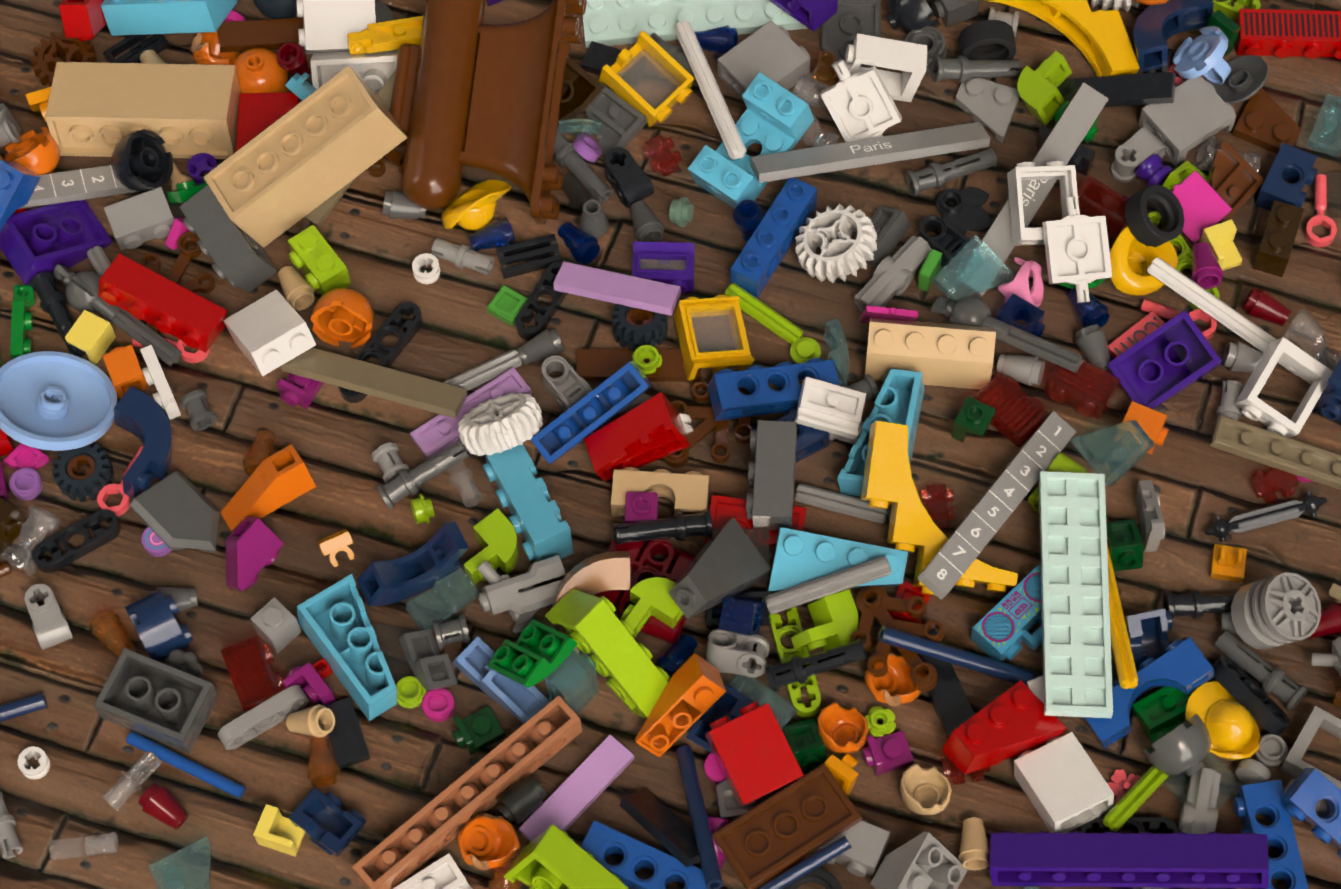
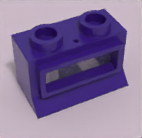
M633 241L632 276L680 286L681 294L686 291L694 292L695 243Z

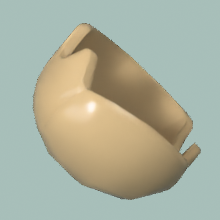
M914 764L903 772L900 793L903 804L910 811L919 815H936L948 806L952 789L948 778L941 772H938L936 767L921 768L919 764Z

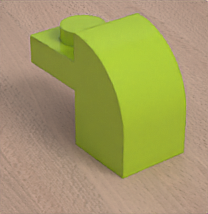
M1057 51L1045 59L1035 71L1026 66L1021 72L1017 83L1019 95L1030 114L1045 126L1065 103L1057 87L1072 74L1064 56Z
M497 508L473 527L475 539L483 547L482 551L463 564L466 577L473 585H476L481 580L486 581L477 569L484 561L487 560L495 571L500 567L508 575L515 568L519 558V546L515 528Z
M661 577L648 578L637 583L630 590V601L635 606L630 604L623 613L621 620L633 629L634 635L632 637L634 639L651 615L674 629L683 616V612L668 593L675 582Z
M850 589L825 596L807 605L815 627L791 637L795 650L808 646L809 651L822 647L824 651L848 644L851 641V635L858 630L859 625L858 611Z

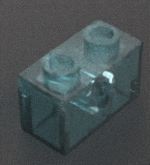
M573 650L563 663L545 678L548 699L552 701L559 695L578 714L599 693L598 676L595 669L597 666L594 661L586 654L582 653L579 655Z

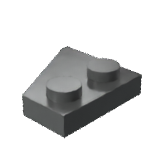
M604 86L605 88L586 109L585 113L588 119L592 120L590 124L604 155H606L612 148H625L646 125L648 120L646 116Z

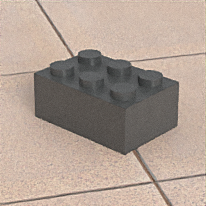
M209 185L205 186L180 206L181 211L185 215V218L182 219L183 223L190 232L198 235L200 238L197 242L198 246L208 257L211 255L215 261L212 264L213 269L222 279L227 278L234 288L241 287L250 293L278 272L261 245L230 220Z
M758 420L757 430H751L750 438L751 457H756L755 461H749V488H754V493H747V519H753V529L779 530L780 527L792 529L797 422Z
M124 648L94 707L104 720L190 754L219 696L211 682Z

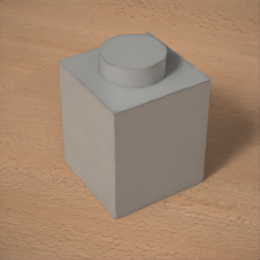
M275 597L250 618L255 632L277 654L301 633L297 619Z

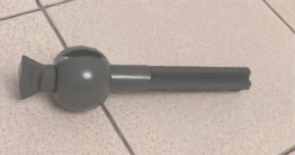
M57 264L55 266L54 277L63 281V284L66 285L67 301L73 309L79 312L84 310L90 313L99 312L142 346L152 345L156 356L167 365L171 366L173 363H178V357L182 354L180 350L140 320L134 318L129 312L116 305L113 306L106 303L98 296L100 275L92 271H82L75 274L74 272H69L68 268L64 265Z
M970 296L962 298L956 303L948 297H938L931 307V313L944 314L945 317L950 318V324L995 328L997 340L1075 373L1078 372L1079 366L1083 363L1084 358H1082V355L991 317L989 306L980 298Z

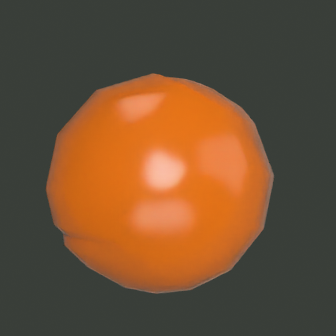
M832 703L822 709L817 718L819 735L822 737L824 746L830 751L851 754L865 745L866 736H869L867 719L855 707L844 709L838 703Z

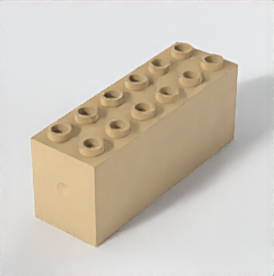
M57 62L45 114L50 135L59 146L60 156L111 157L116 144L123 137L145 129L153 131L162 137L165 141L162 145L166 153L171 152L172 158H191L199 153H208L215 159H227L236 151L239 94H241L236 66L223 64Z
M347 66L204 176V179L230 220L264 248L406 140L407 136L378 94L350 66Z

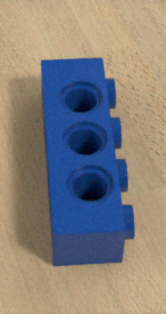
M795 177L788 179L730 268V285L736 283L758 299L794 243L795 237L799 235V227L806 224V218H810L817 206V188Z
M814 358L802 364L782 362L775 367L769 368L756 365L744 371L734 372L732 369L718 371L713 375L707 386L715 421L788 412L790 409L798 406L802 388L798 380H804L806 377L840 386L834 360L823 361L821 358ZM768 384L776 385L780 391L772 390ZM738 387L747 389L750 395L742 394Z
M630 361L533 436L531 441L546 461L552 464L645 393L653 384L636 362Z
M1305 768L1280 799L1288 805L1285 810L1292 817L1300 822L1306 820L1314 827L1311 832L1315 837L1325 844L1331 842L1339 849L1337 855L1341 858V790L1316 768ZM1323 799L1327 804V813L1320 818L1316 814L1315 806L1319 800Z
M1275 780L1242 785L1233 799L1235 814L1237 818H1242L1244 826L1241 834L1246 832L1267 834L1268 846L1274 848L1279 854L1278 858L1268 857L1269 888L1259 889H1275L1271 883L1272 879L1282 880L1286 884L1287 889H1308L1291 817L1285 810L1288 805L1280 799L1284 795L1282 781ZM1259 814L1265 815L1269 818L1271 825L1264 826L1259 824L1255 816Z
M595 820L581 845L584 851L592 854L598 863L610 873L618 876L621 882L629 889H666L668 884L672 882L683 884L684 889H707L701 869L695 866L685 867L677 858ZM611 854H619L624 858L619 865L612 866L606 863L607 857ZM641 868H649L654 872L653 876L647 880L639 879L636 873Z

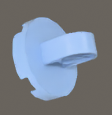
M1209 26L1199 30L1202 35L1193 40L1189 37L1182 43L1173 57V62L1176 64V67L1173 68L1182 78L1193 79L1203 75L1210 82L1221 85L1231 72V67L1222 58L1228 48L1229 40L1219 27Z

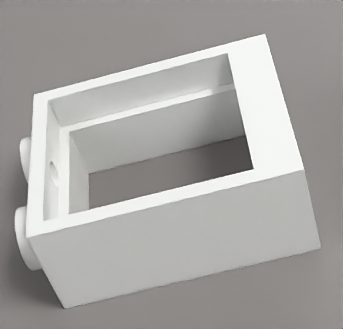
M857 33L853 44H848L844 63L850 74L861 73L869 69L868 67H862L861 64L902 71V73L877 69L892 99L911 103L926 72L927 45Z
M1064 161L1048 162L1046 166H1035V162L1018 163L1017 167L1007 173L1013 246L1045 245L1043 227L1025 228L1021 180L1059 179L1062 218L1068 216L1065 198L1078 196L1075 165L1065 166Z
M1282 337L1270 342L1234 404L1242 409V413L1247 418L1260 421L1266 425L1268 431L1289 438L1298 435L1323 393L1333 371ZM1277 362L1311 384L1291 420L1258 398Z

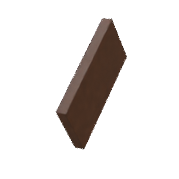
M822 764L713 833L712 838L746 889H756L862 821V816L826 765Z

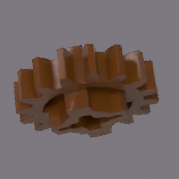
M64 30L61 31V35L58 37L53 32L50 33L51 39L49 41L41 39L42 47H34L35 56L31 57L32 69L36 78L40 79L43 86L49 83L50 87L52 86L56 63L63 62L62 57L67 62L97 63L93 45L89 44L88 40L79 41L78 38H66Z

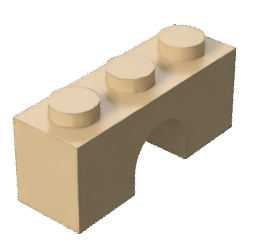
M625 467L622 470L614 469L611 494L612 517L625 518L627 492H656L658 497H665L673 502L675 514L682 512L683 515L702 513V510L708 509L709 475H703L696 471H689L685 474L671 473L665 469H657L653 472L640 471L633 467Z

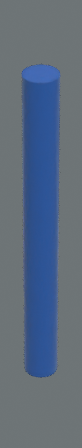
M131 731L126 738V743L239 799L243 797L246 791L245 786L134 731Z

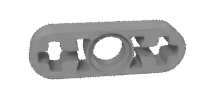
M300 685L291 686L229 722L219 730L217 735L226 750L236 749L284 721L290 713L302 710L308 704L309 699Z

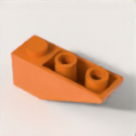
M291 444L264 459L220 513L231 532H233L246 516L261 519L315 488L316 485L303 460Z
M694 653L672 675L636 736L635 742L660 758L726 692L719 670Z

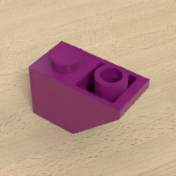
M246 516L225 540L226 585L232 590L243 591L252 587L258 580L257 574L264 566H268L276 560L279 555L278 550L284 544L259 518Z

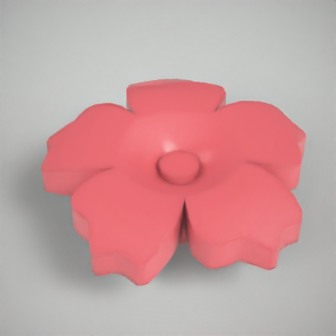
M1123 769L1115 770L1114 775L1110 778L1111 782H1107L1114 793V806L1141 778L1140 775L1135 776L1131 773L1127 777Z

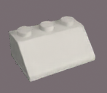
M398 49L350 55L349 51L314 53L310 60L313 87L319 89L347 66H350L378 94L396 69Z

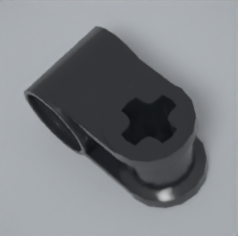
M615 147L606 153V180L610 183L619 200L626 208L654 194V188L649 177L641 170L628 150L622 147Z
M937 215L926 216L920 223L918 236L926 240L932 249L942 253L941 266L948 272L955 273L963 259L967 255L971 256L976 249L974 243L966 235L957 231ZM926 232H934L938 236L932 237L927 235Z

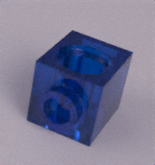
M1015 294L1011 295L996 317L1000 321L1038 337H1041L1046 326L1042 324L1045 311ZM1023 320L1026 321L1028 324L1020 325L1016 323V321Z
M734 596L724 597L718 630L749 636L758 635L764 602Z

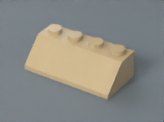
M870 317L865 375H871L874 381H885L890 369L922 372L924 385L989 390L996 330L992 327Z

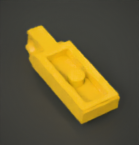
M424 16L367 24V29L361 32L348 33L347 44L350 55L397 50L402 44L420 45Z

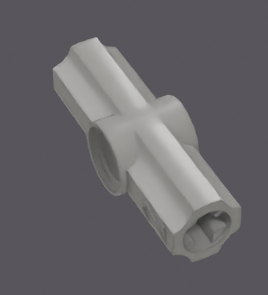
M913 235L893 257L887 256L881 261L873 274V278L854 297V303L861 312L864 311L866 306L884 307L894 295H901L909 287L914 274L922 267L930 250L932 251L926 240L920 236L916 237Z
M1203 767L1190 776L1187 799L1183 803L1178 830L1187 834L1215 832L1218 818L1216 802L1221 782V774L1215 772V770Z

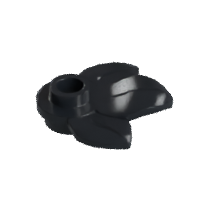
M968 187L959 191L951 188L943 191L937 197L936 208L943 216L944 221L964 235H966L967 230L973 232L989 229L992 224L989 215L982 208V205L988 200L989 194L982 189ZM954 203L956 207H949L946 204Z

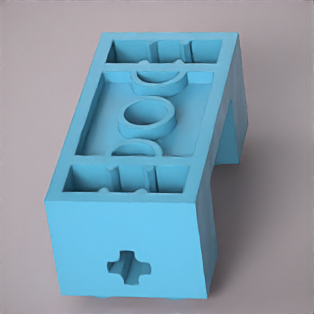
M759 72L742 95L747 109L735 125L746 147V151L753 143L762 145V151L757 155L760 156L792 151L815 119L808 103ZM724 142L720 144L716 151L705 145L688 168L697 185L743 216L768 183H759L750 166L752 156L747 155L745 152V156L742 159L733 160L730 158Z

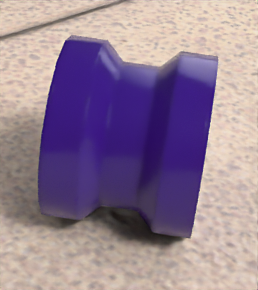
M199 153L192 156L187 164L188 173L196 184L204 182L202 174L210 172L217 167L215 158L208 153Z
M1153 154L1141 163L1135 175L1140 180H1145L1148 183L1147 187L1151 185L1162 186L1174 170L1170 166H1165L1158 154Z

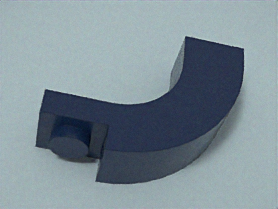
M1170 0L1164 4L1147 7L1138 17L1133 30L1134 54L1140 67L1138 72H1148L1152 69L1158 70L1162 69L1163 66H1167L1168 45L1166 41L1177 33L1207 27L1210 16L1213 14V1Z
M130 386L114 407L115 425L134 434L144 445L140 455L122 478L124 494L134 499L141 490L145 491L150 486L153 477L159 480L166 477L172 461V437L170 423L161 406L149 395Z
M456 521L446 522L425 545L413 553L394 560L372 562L357 578V583L369 607L400 602L434 587L452 575L461 566L458 559L469 547Z

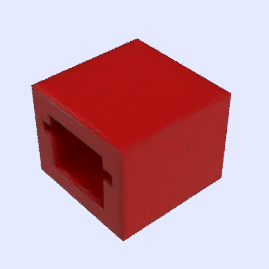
M324 658L312 665L322 680L333 673Z

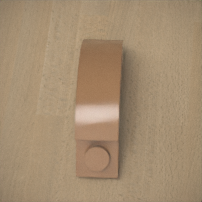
M605 552L580 562L569 571L560 583L552 608L571 589L593 596L608 590H631L629 552ZM558 626L559 632L563 634L568 632L563 626ZM575 647L570 655H579V649Z

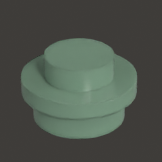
M681 197L672 201L669 219L671 223H676L678 227H685L693 219L694 206L690 204L689 198Z

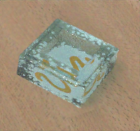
M585 118L560 120L559 131L576 136L579 134H599L601 132V122Z

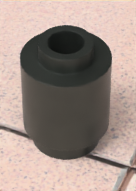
M529 775L525 780L522 778L497 799L500 806L496 809L509 823L514 821L520 824L543 804L542 799L547 794L542 786Z

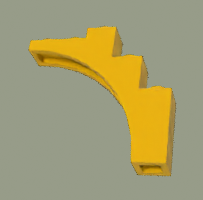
M985 0L1027 11L1052 25L1083 53L1094 68L1097 77L1137 74L1140 69L1118 10H1097L1091 12L1087 0Z
M875 421L870 427L861 500L869 501V507L877 509H888V505H892L887 543L895 544V549L911 553H914L915 548H918L913 586L921 587L923 594L936 596L917 577L948 538L931 519L920 501L913 482L908 457V425ZM975 559L955 585L974 588L975 583L986 584V590L1006 593V588L1017 586L1018 573L998 569Z

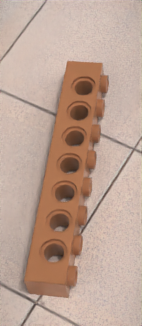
M558 695L354 864L352 868L356 878L366 889H393L401 884L455 839L461 828L471 818L476 817L478 814L483 815L498 803L497 799L521 778L525 780L582 732L581 719Z

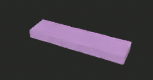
M563 261L553 282L554 290L670 316H672L681 295L680 286Z
M512 367L468 395L456 419L439 414L410 432V436L428 460L456 443L457 440H461L458 423L464 414L469 413L470 409L478 407L479 403H485L489 399L498 398L500 395L506 396L509 393L514 395L517 393L532 394L531 389L516 369Z
M609 735L519 828V832L530 842L552 824L565 832L635 759L634 755L612 735Z

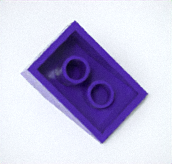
M85 199L56 203L13 214L6 221L0 232V248L24 285H29L30 280L39 273L46 271L54 273V268L57 264L64 265L69 269L88 258L87 251L95 246H100L104 249L112 243L111 238Z
M1184 310L1110 361L1107 365L1133 402L1154 409L1222 365L1223 362L1187 311Z

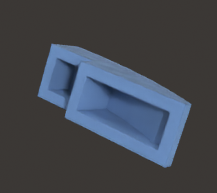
M477 636L458 655L452 664L490 698L525 724L548 705L550 701L534 685L527 688L491 670L487 665L495 652Z

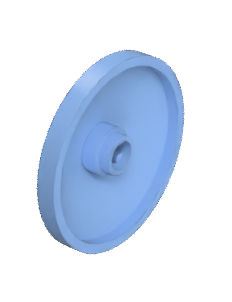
M41 351L16 357L0 368V429L22 444L51 451L77 449L101 438L109 430L115 419L114 407L117 405V393L113 383L98 366L86 359L63 352Z

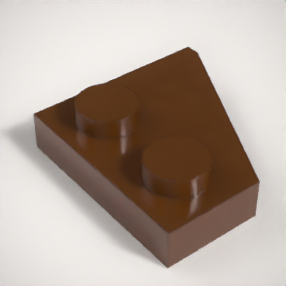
M1261 88L1250 97L1234 128L1232 136L1278 154L1282 143L1294 147L1301 128Z
M1222 140L1217 144L1207 183L1232 208L1218 222L1219 224L1230 220L1265 181L1226 140Z

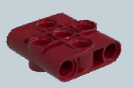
M613 539L607 551L629 552L631 589L642 580L654 577L666 578L676 583L696 557L673 548L671 543L665 539L627 542L617 545L614 542L615 539ZM663 554L668 557L666 560L662 562H657L652 559L655 555ZM608 590L594 595L599 598L602 596L607 598L616 608L614 614L619 620H621L623 613L630 604L635 606L630 601V590ZM683 614L674 629L651 615L640 631L675 644L687 618Z

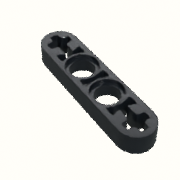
M411 302L400 304L356 359L366 361L370 358H376L380 361L379 366L389 368L421 328L423 318L420 308ZM411 314H413V321L408 319L405 323L403 322L402 316L405 315L409 317ZM388 335H394L399 338V341L395 346L386 347L382 344L383 338ZM339 387L342 398L349 403H358L367 396L364 393L353 390L349 392L348 389Z

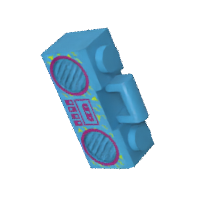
M1040 564L972 628L970 640L991 659L1003 662L1007 658L1010 661L1021 651L1023 647L1021 645L1022 641L1032 650H1035L1043 642ZM1039 622L1041 626L1031 635L1028 631Z

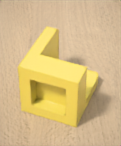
M1232 219L1205 228L1200 242H1207L1211 245V249L1222 271L1239 266L1242 263V258L1233 242L1237 228Z
M86 310L82 312L65 336L67 343L85 351L89 361L95 365L116 338L110 322Z
M266 804L253 835L258 845L295 857L305 831L298 826L296 827L289 818L283 817L279 808Z

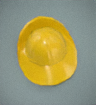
M491 179L474 185L457 196L455 201L443 211L442 223L444 228L452 229L456 224L467 230H479L486 227L494 216L495 206L497 205L496 201L511 190L512 186L504 181Z
M1128 226L1123 228L1110 251L1112 277L1110 279L1114 286L1123 293L1135 296L1147 295L1160 289L1165 284L1148 273L1147 270L1156 257L1161 258L1175 269L1177 268L1178 258L1172 243L1168 241L1157 247L1146 246L1133 236Z
M1218 681L1205 682L1191 694L1186 706V720L1191 725L1194 724L1190 718L1195 714H1198L1210 733V753L1228 760H1243L1250 758L1258 751L1261 735L1254 717Z

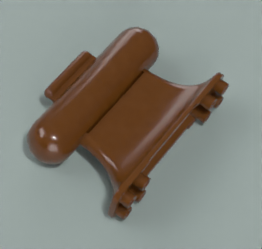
M426 0L420 45L402 44L398 49L390 113L403 132L407 133L401 185L402 192L408 201L416 207L427 210L446 207L455 201L459 193L463 166H470L498 174L518 186L526 194L530 203L531 216L537 224L545 225L547 219L558 220L560 204L555 202V195H551V189L561 191L564 178L563 172H559V166L553 162L570 44H581L583 27L579 26V19L574 17V14L585 15L587 0H554L546 10L531 19L498 25L483 24L485 0Z

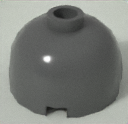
M1198 714L1190 718L1194 724L1191 725L1186 720L1151 744L1154 751L1150 746L1142 750L1149 762L1157 770L1174 776L1186 772L1189 777L1205 766L1202 759L1210 751L1211 738L1206 725Z

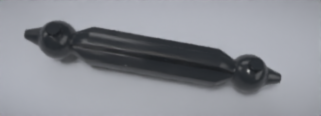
M1306 491V496L1302 501L1296 499L1287 500L1233 515L1227 521L1221 519V515L1215 516V521L1204 532L1205 535H1214L1219 538L1220 542L1226 541V536L1229 532L1241 533L1297 518L1304 512L1310 513V517L1317 516L1316 512L1320 506L1327 502V499L1325 497H1317L1311 491Z

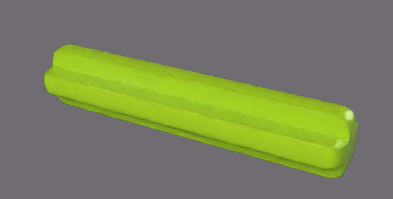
M732 283L726 289L725 295L740 297L739 304L741 310L791 345L803 337L804 332L802 329L736 283Z
M1152 765L1105 815L1103 824L1112 832L1118 831L1169 775L1160 772Z

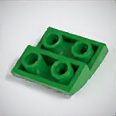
M532 619L528 626L524 628L516 643L505 639L487 666L491 670L529 688L546 678L561 665L578 643L571 637Z

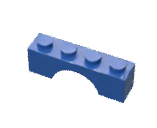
M1 159L0 232L9 217L18 208L28 203L41 178L17 162Z
M1191 637L1185 641H1182V639L1174 641L1165 649L1166 653L1156 660L1154 657H1151L1141 663L1137 668L1139 671L1137 672L1138 685L1136 688L1126 690L1121 688L1119 679L1112 683V718L1082 717L1103 749H1106L1132 732L1130 711L1132 704L1143 692L1154 687L1165 686L1175 688L1188 695L1214 677L1213 667Z

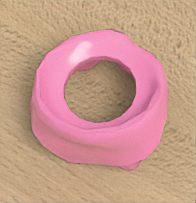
M1015 257L1014 261L1021 265V268L1013 281L999 285L998 290L1005 296V303L1014 305L1018 309L1038 308L1043 300L1044 293L1041 266L1033 260L1025 261ZM1029 277H1033V286L1031 291L1029 289Z

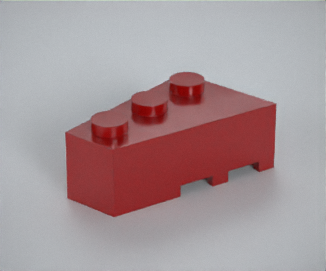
M662 391L584 439L594 471L604 482L613 479L614 469L622 470L625 467L639 468L691 446L680 413Z
M1020 680L952 731L942 751L963 774H968L1000 764L1005 759L1020 756L1027 750L1034 751L1046 745L1051 739L1062 736L1067 728L1056 716H1044V703Z

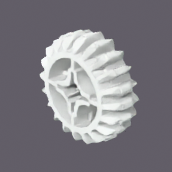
M840 203L835 210H832L828 205L826 212L820 213L816 210V217L814 219L806 218L807 226L799 227L800 235L795 237L797 245L795 252L801 267L811 277L816 276L821 282L828 278L829 281L834 283L837 277H840L845 282L846 276L849 274L857 277V270L859 268L867 270L866 261L874 260L873 252L877 250V233L875 228H873L874 225L871 219L866 217L861 209L856 211L851 205L844 209ZM852 232L857 233L856 240L851 238ZM817 247H820L822 251L820 255L815 254Z
M509 393L506 396L500 395L498 398L489 399L485 403H479L478 407L469 410V413L464 414L458 423L459 437L470 454H477V456L485 454L491 456L497 452L501 454L505 450H512L513 447L522 445L526 440H531L533 435L540 431L539 429L543 425L542 411L531 394L517 393L514 395Z

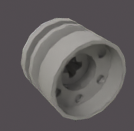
M1285 572L1242 586L1234 595L1231 605L1232 622L1237 634L1246 644L1255 649L1267 650L1310 637L1318 628L1321 618V604L1315 588L1306 578L1297 573Z

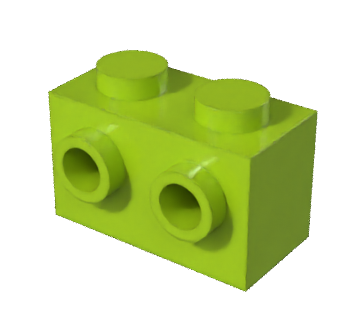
M314 225L288 240L291 250L288 257L296 269L301 268L306 274L305 279L313 287V291L318 290L323 295L332 289L347 288L351 285L347 267Z

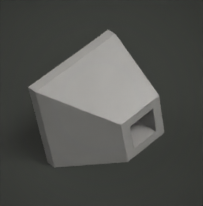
M924 831L887 854L870 885L875 889H958L967 869L929 832Z

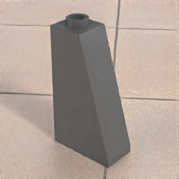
M732 518L708 540L668 593L685 617L689 619L754 586L772 569L735 518Z

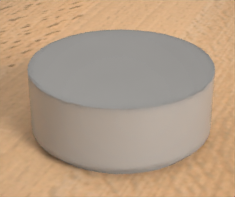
M1254 759L1241 760L1235 771L1237 778L1246 785L1268 782L1271 778L1269 769Z

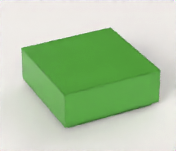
M934 249L930 250L919 271L917 284L919 289L926 292L929 291L941 267V252Z
M503 285L486 307L487 313L513 327L517 315L528 298Z

